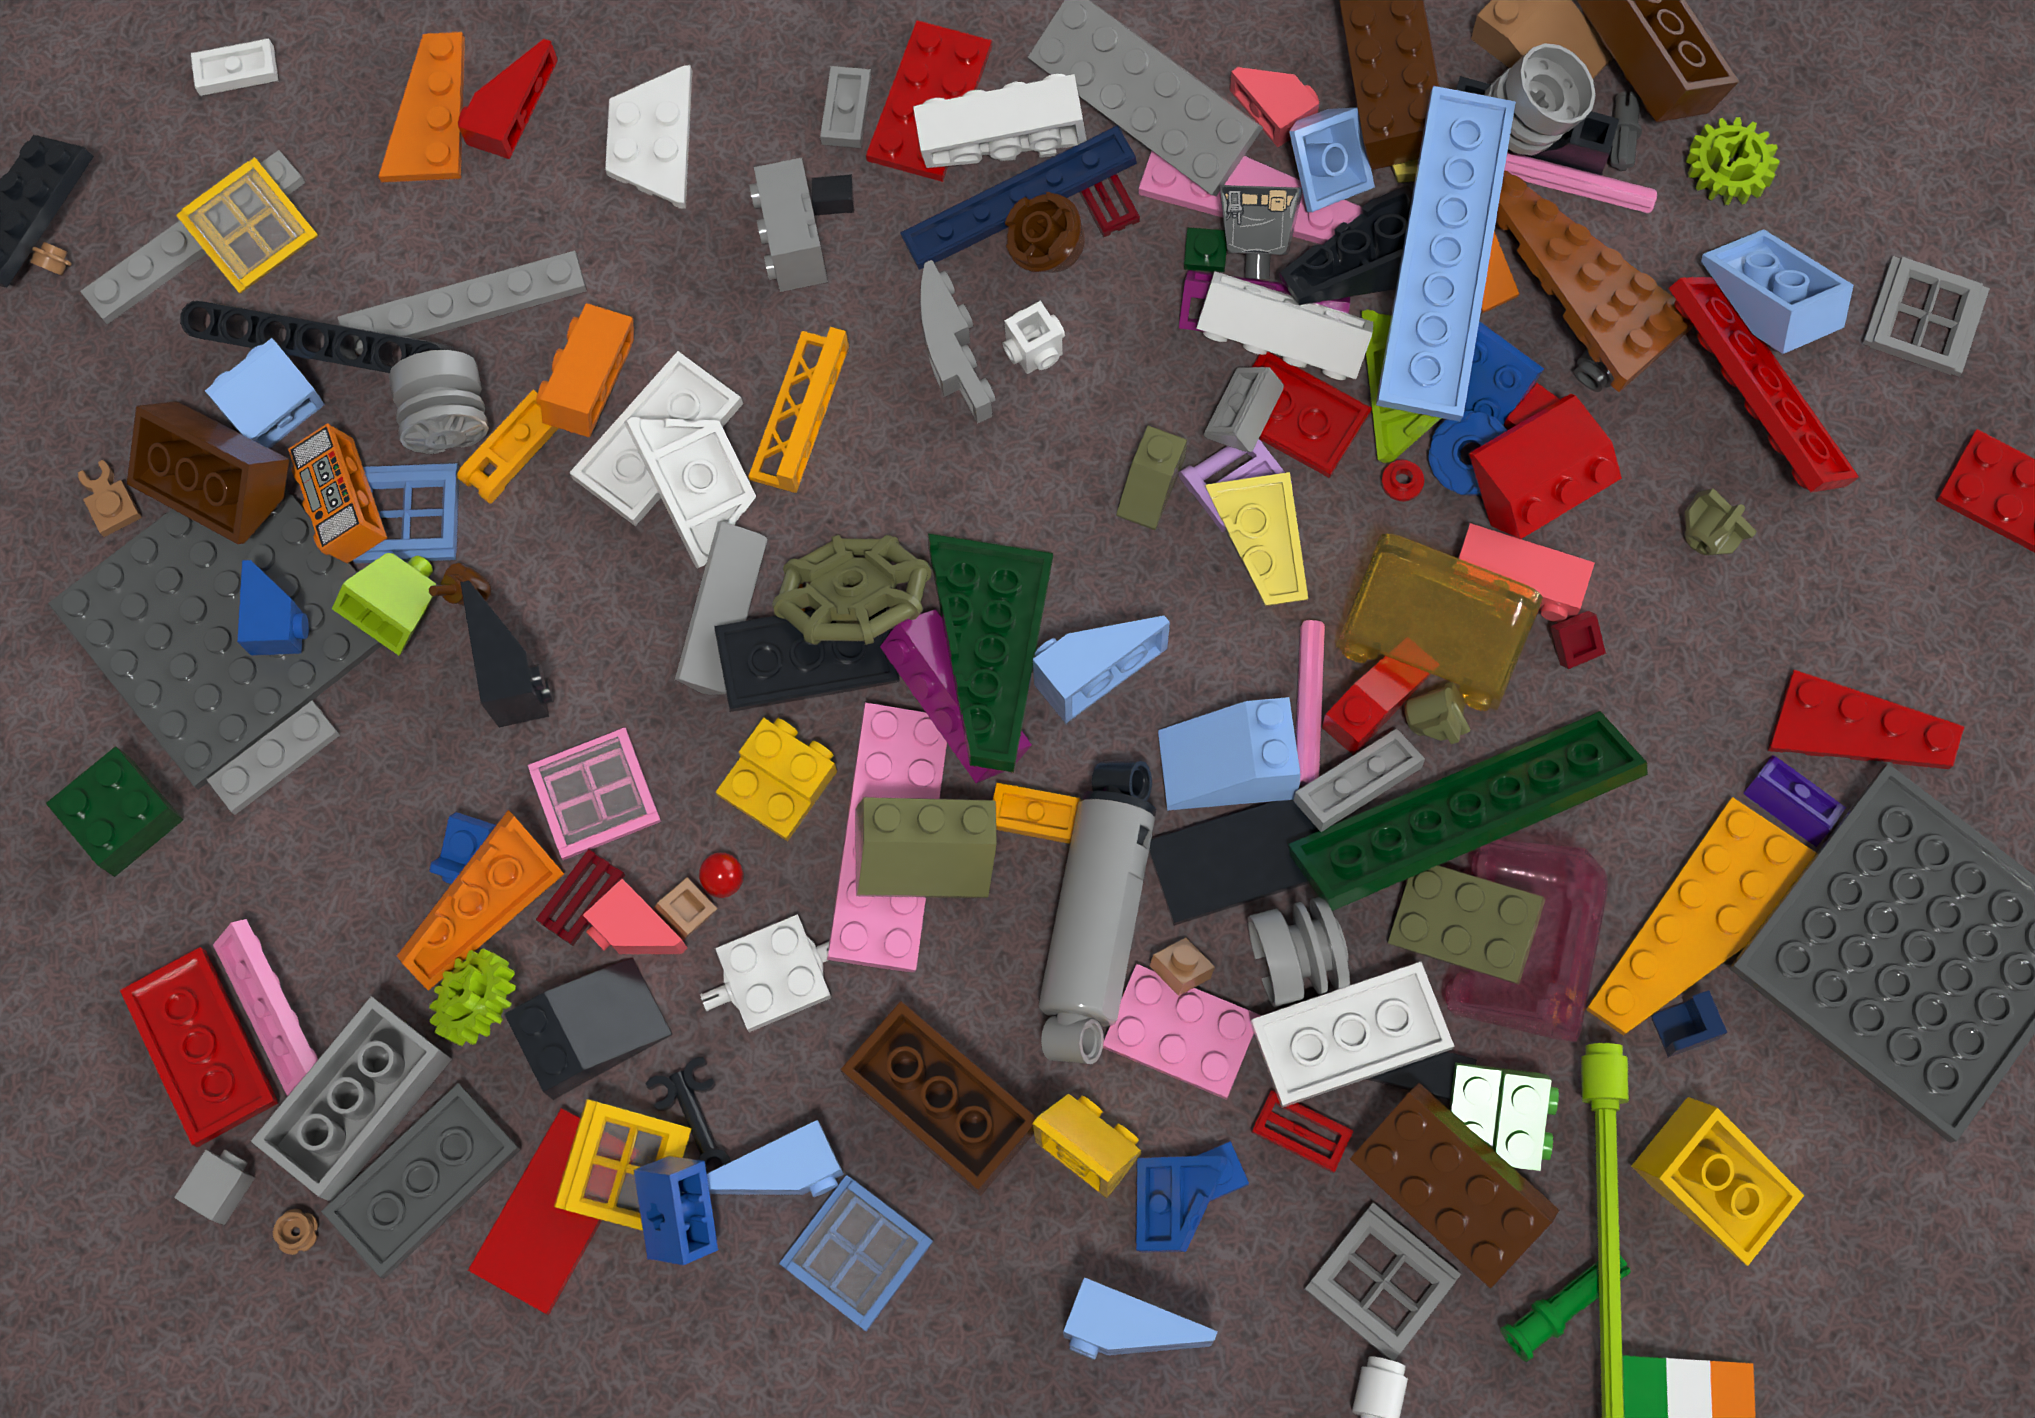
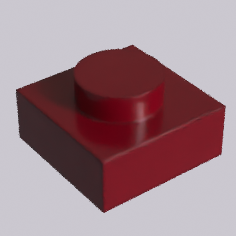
M1586 611L1550 626L1561 666L1570 669L1606 654L1597 614Z

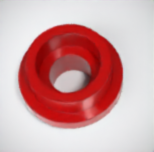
M1394 461L1383 472L1381 479L1382 488L1394 500L1410 501L1416 498L1423 489V472L1419 466L1411 461ZM1405 474L1410 478L1411 482L1401 484L1397 481L1396 476Z

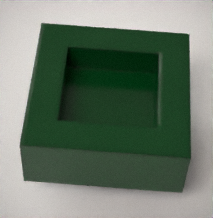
M1187 227L1184 270L1225 273L1227 252L1225 230Z

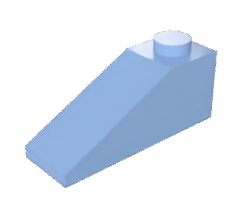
M816 1120L708 1173L707 1180L710 1194L804 1195L811 1191L813 1197H817L837 1187L836 1178L844 1175L821 1124Z

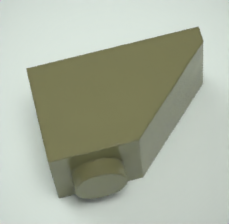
M1147 426L1131 464L1116 514L1117 517L1156 530L1178 478V473L1181 471L1186 459L1187 439Z

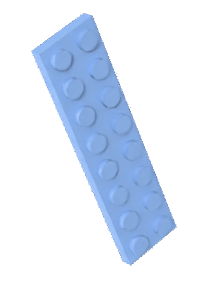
M1437 86L1432 87L1376 406L1459 422L1463 418L1516 101Z

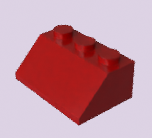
M1571 393L1469 453L1490 525L1519 539L1526 537L1622 479L1612 441L1578 397Z

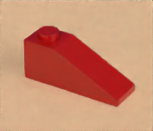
M541 40L474 93L469 105L463 107L458 118V128L466 145L507 159L511 158L558 61L551 41Z
M1406 637L1354 683L1325 714L1322 729L1352 755L1357 754L1440 664L1410 638Z

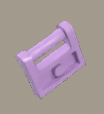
M1258 439L1252 452L1226 446L1194 468L1189 465L1178 473L1181 481L1190 493H1193L1221 532H1224L1226 528L1205 488L1206 483L1204 480L1246 453L1253 459L1216 483L1285 473L1260 439Z

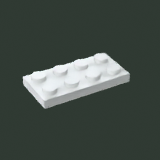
M677 351L570 471V475L573 480L634 526H637L661 497L624 421L631 417L664 420L666 418L683 419L684 421L719 420L723 427L743 405L742 399Z
M1422 962L1251 1019L1250 1022L1281 1108L1452 1050L1454 1047Z

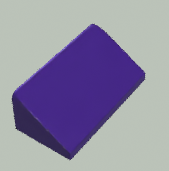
M1772 755L1743 793L1815 847L1831 831L1846 809L1844 805L1774 755Z

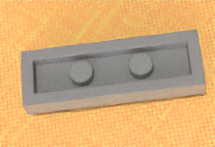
M310 701L208 778L207 781L228 809L236 815L339 737L340 734L313 701Z
M1395 729L1297 790L1293 801L1319 831L1322 832L1423 767L1425 758L1398 729Z

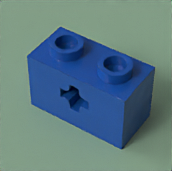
M668 1156L634 1170L647 1259L685 1265L718 1250L705 1161Z

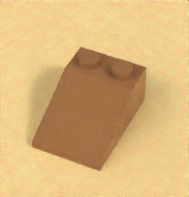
M1491 0L1477 15L1471 40L1509 68L1531 48L1544 43L1560 45L1573 52L1586 65L1592 79L1614 58L1612 53L1605 48L1598 32L1572 0Z

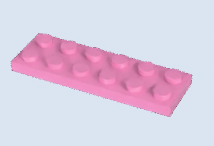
M866 702L863 707L827 960L897 971H916L926 897L856 896L855 809L863 797L940 798L947 742L926 712Z

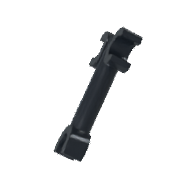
M697 1057L686 1065L685 1070L674 1073L669 1078L654 1076L646 1082V1086L649 1090L655 1089L658 1086L667 1087V1097L663 1101L654 1104L657 1111L670 1109L678 1100L701 1155L698 1160L705 1161L706 1173L708 1174L707 1164L710 1160L718 1158L722 1161L723 1166L732 1161L723 1150L717 1149L694 1091L706 1093L716 1086L712 1078L702 1083L694 1080V1072L698 1068L707 1065L704 1057Z

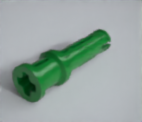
M1621 1255L1620 1280L1631 1273L1630 1268L1626 1266L1627 1263ZM1598 1261L1548 1300L1537 1299L1531 1304V1311L1513 1325L1506 1323L1500 1328L1504 1339L1519 1358L1525 1362L1531 1360L1534 1350L1552 1336L1559 1338L1564 1334L1565 1324L1599 1298Z

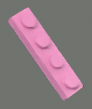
M247 919L231 922L213 946L286 1095L289 1096L318 1061L314 1050L310 1048L299 1026L298 1017L291 1010L280 988V981L277 975L272 972L262 951L260 940L254 935Z

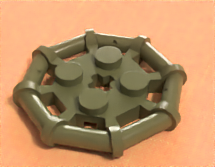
M840 535L831 537V542L800 559H790L784 565L783 571L785 575L780 592L772 603L776 616L788 620L804 634V640L808 643L816 645L821 641H864V644L868 645L874 643L873 639L907 619H916L922 613L921 600L925 584L931 577V569L925 560L917 559L899 545L898 539L894 536L885 535L882 539H844ZM853 555H864L865 558H854ZM893 561V562H895L896 564H895V565H891L889 562ZM804 581L810 582V585L807 583L806 588H799V585ZM908 582L906 592L896 589L897 584ZM811 606L816 611L809 617L801 609ZM886 607L891 608L869 621V617Z

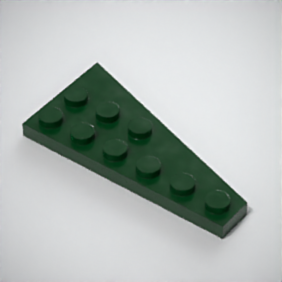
M928 533V549L970 766L1014 773L1033 672V659L1037 650L1054 553Z

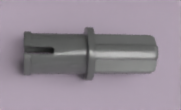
M1621 92L1615 97L1614 117L1620 120L1611 147L1610 164L1612 167L1618 168L1619 171H1626L1627 168L1634 166L1637 139L1642 134V128L1638 124L1642 99L1635 92H1630L1629 106L1625 104L1626 92Z

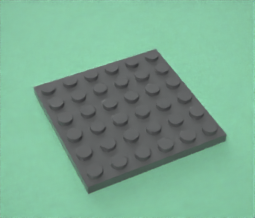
M286 488L283 500L244 544H236L171 509L48 603L192 785L198 790L208 783V778L310 701H313L383 646V644L332 610V606L343 583L357 572L349 563L347 564L331 555H325L320 551L314 541L315 530L311 518ZM242 560H251L307 615L309 633L307 639H302V654L251 656L237 642Z
M1888 763L1880 769L1729 969L1949 1143L1956 1142L2035 1034V875Z

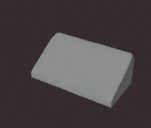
M1237 367L1205 430L1204 436L1207 439L1241 451H1253L1284 388L1283 383L1270 367Z

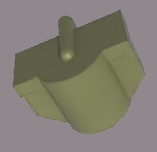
M1714 488L1698 492L1685 510L1686 530L1684 534L1686 541L1692 549L1703 555L1732 554L1742 540L1753 538L1757 531L1741 516L1745 511L1744 505L1731 506Z
M1454 682L1446 683L1445 687L1429 691L1427 694L1410 698L1405 705L1407 723L1411 731L1418 736H1429L1440 741L1448 739L1450 744L1459 742L1460 735L1466 734L1471 730L1463 716L1465 702Z

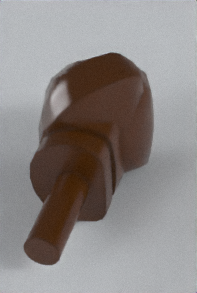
M454 563L446 569L440 585L430 586L429 594L431 596H442L448 603L464 606L460 582L469 580L485 601L491 595L492 589L489 582L480 573L470 567H465L461 563Z

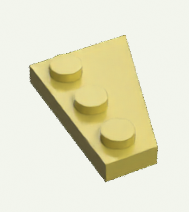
M1290 472L1206 484L1205 488L1264 605L1271 606L1308 600Z

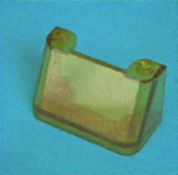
M1387 533L1381 534L1372 552L1336 647L1343 649L1342 654L1346 658L1358 663H1366L1367 659H1376L1379 653L1460 685L1459 693L1465 698L1464 703L1479 711H1488L1489 708L1498 710L1542 604L1543 597L1534 588L1404 537Z

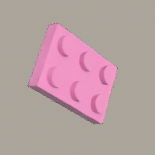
M1136 964L1121 999L1117 1021L1109 1027L1103 1042V1048L1227 1100L1254 1034L1250 1023L1251 1019L1261 1015L1196 988H1192L1178 996L1155 971Z

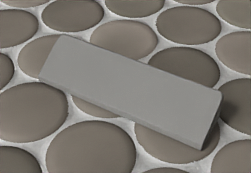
M723 521L717 522L675 680L703 694L717 695L726 693L714 626L746 621L767 537Z

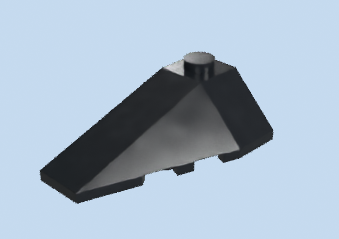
M1408 185L1369 201L1361 208L1362 214L1349 224L1346 222L1340 224L1334 229L1335 235L1323 245H1314L1280 272L1281 281L1298 305L1396 289L1413 194L1412 189Z

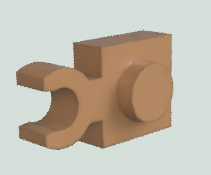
M101 460L98 464L102 469V474L97 480H90L83 470L78 472V478L86 489L94 492V494L83 500L100 534L106 537L137 521L142 516L125 483L122 480L113 483V470L105 461Z

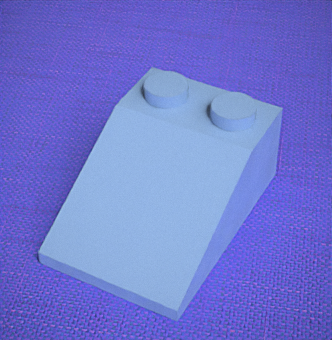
M1763 229L1702 254L1701 262L1754 336L1770 345L1772 349L1784 354L1845 327L1854 285Z
M1165 616L1068 633L1058 641L1052 638L1042 644L1035 652L1036 657L1033 659L1034 685L1066 724L1164 652L1168 647L1170 622Z
M1289 697L1244 701L1158 730L1167 811L1293 800L1295 792L1299 790L1301 773Z
M1085 1277L1063 1331L1064 1338L1071 1340L1069 1344L1070 1350L1094 1360L1098 1352L1105 1355L1210 1347L1218 1332Z

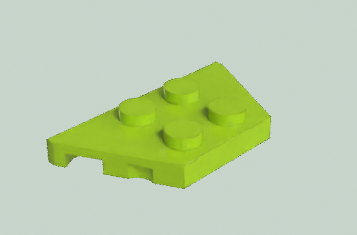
M1373 310L1362 311V318L1373 322V334L1366 351L1377 458L1378 461L1383 463H1391L1441 418L1376 406L1391 316L1378 314Z

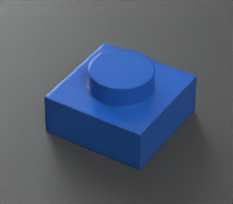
M1231 1141L1197 1155H1221L1227 1158V1165L1210 1202L1249 1185Z

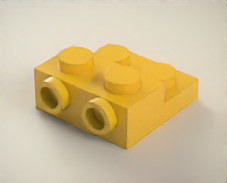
M763 717L738 752L740 759L716 790V794L788 841L835 776L837 769L835 763L830 761L834 755L826 747L816 741H812L807 746L795 738L798 731L786 721L777 718L774 723H771Z

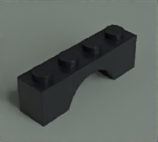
M1460 76L1456 90L1485 95V91L1491 84ZM1591 111L1585 119L1569 132L1564 133L1559 140L1554 142L1545 151L1535 155H1520L1602 175L1620 119Z

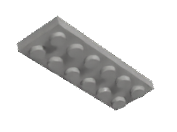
M1064 0L1028 56L1030 60L1050 75L1064 74L1068 76L1075 74L1078 95L1213 196L1218 195L1221 185H1225L1264 128L1091 0Z

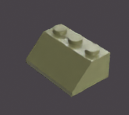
M863 797L855 809L856 896L988 898L997 845L996 801Z

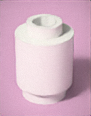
M1369 1356L1367 1367L1361 1368L1352 1412L1360 1415L1361 1418H1400L1408 1378L1404 1377L1406 1366L1392 1360Z

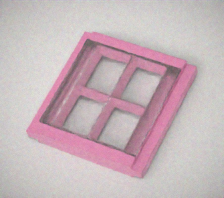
M625 727L528 765L562 860L661 822Z

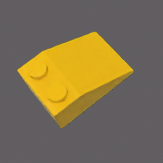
M1068 1093L1040 1114L1033 1122L1035 1142L1101 1195L1108 1198L1137 1161V1158L1140 1157L1141 1150L1135 1146L1139 1139L1121 1124L1117 1123L1112 1128L1099 1118L1103 1111L1085 1096L1081 1095L1076 1100Z
M1690 1097L1685 1099L1631 1166L1653 1189L1747 1266L1804 1197V1194L1717 1107Z

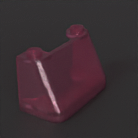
M1505 840L1493 841L1482 846L1480 852L1475 854L1472 862L1473 876L1539 895L1546 900L1519 985L1469 970V972L1460 971L1455 979H1451L1447 984V1009L1456 1016L1556 1040L1575 1042L1582 1029L1607 899V874L1585 848Z

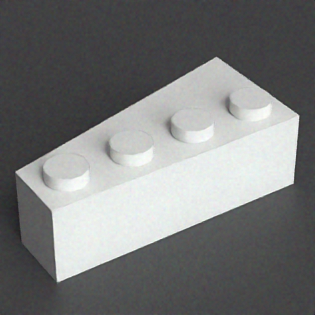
M1053 74L1047 76L1042 81L1027 84L1024 82H1013L1005 85L1002 89L987 92L972 90L965 93L962 97L947 100L932 98L925 101L922 105L913 106L920 149L926 168L975 164L982 160V155H990L992 158L999 159L1000 161L1015 160L1016 156L1024 151H1037L1039 158L1056 156L1057 148L1074 147L1086 141L1075 74L1068 76Z

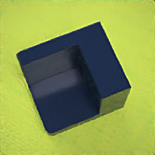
M1709 990L1692 996L1683 1004L1652 1015V1021L1668 1058L1719 1040L1727 1033Z

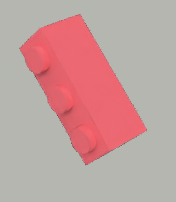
M1470 523L1450 582L1458 584L1459 590L1465 594L1482 596L1483 593L1500 598V603L1506 607L1518 610L1524 609L1525 606L1541 611V615L1545 619L1560 623L1578 615L1595 562Z

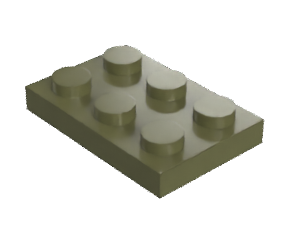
M1436 866L1408 878L1388 944L1519 985L1546 899L1539 895Z

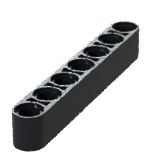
M192 301L186 304L180 315V324L183 331L194 338L248 348L263 345L272 338L286 355L390 373L391 368L396 365L392 353L397 345L401 349L400 360L431 350L457 351L454 347L443 343L205 301ZM209 313L210 324L206 329L204 325L205 315ZM246 319L248 323L247 333L243 336V333L241 331L242 322ZM284 325L286 329V337L285 340L281 343L279 339V331L280 328ZM320 332L324 336V345L321 350L318 349L316 341ZM358 339L363 344V350L359 357L356 356L354 350Z

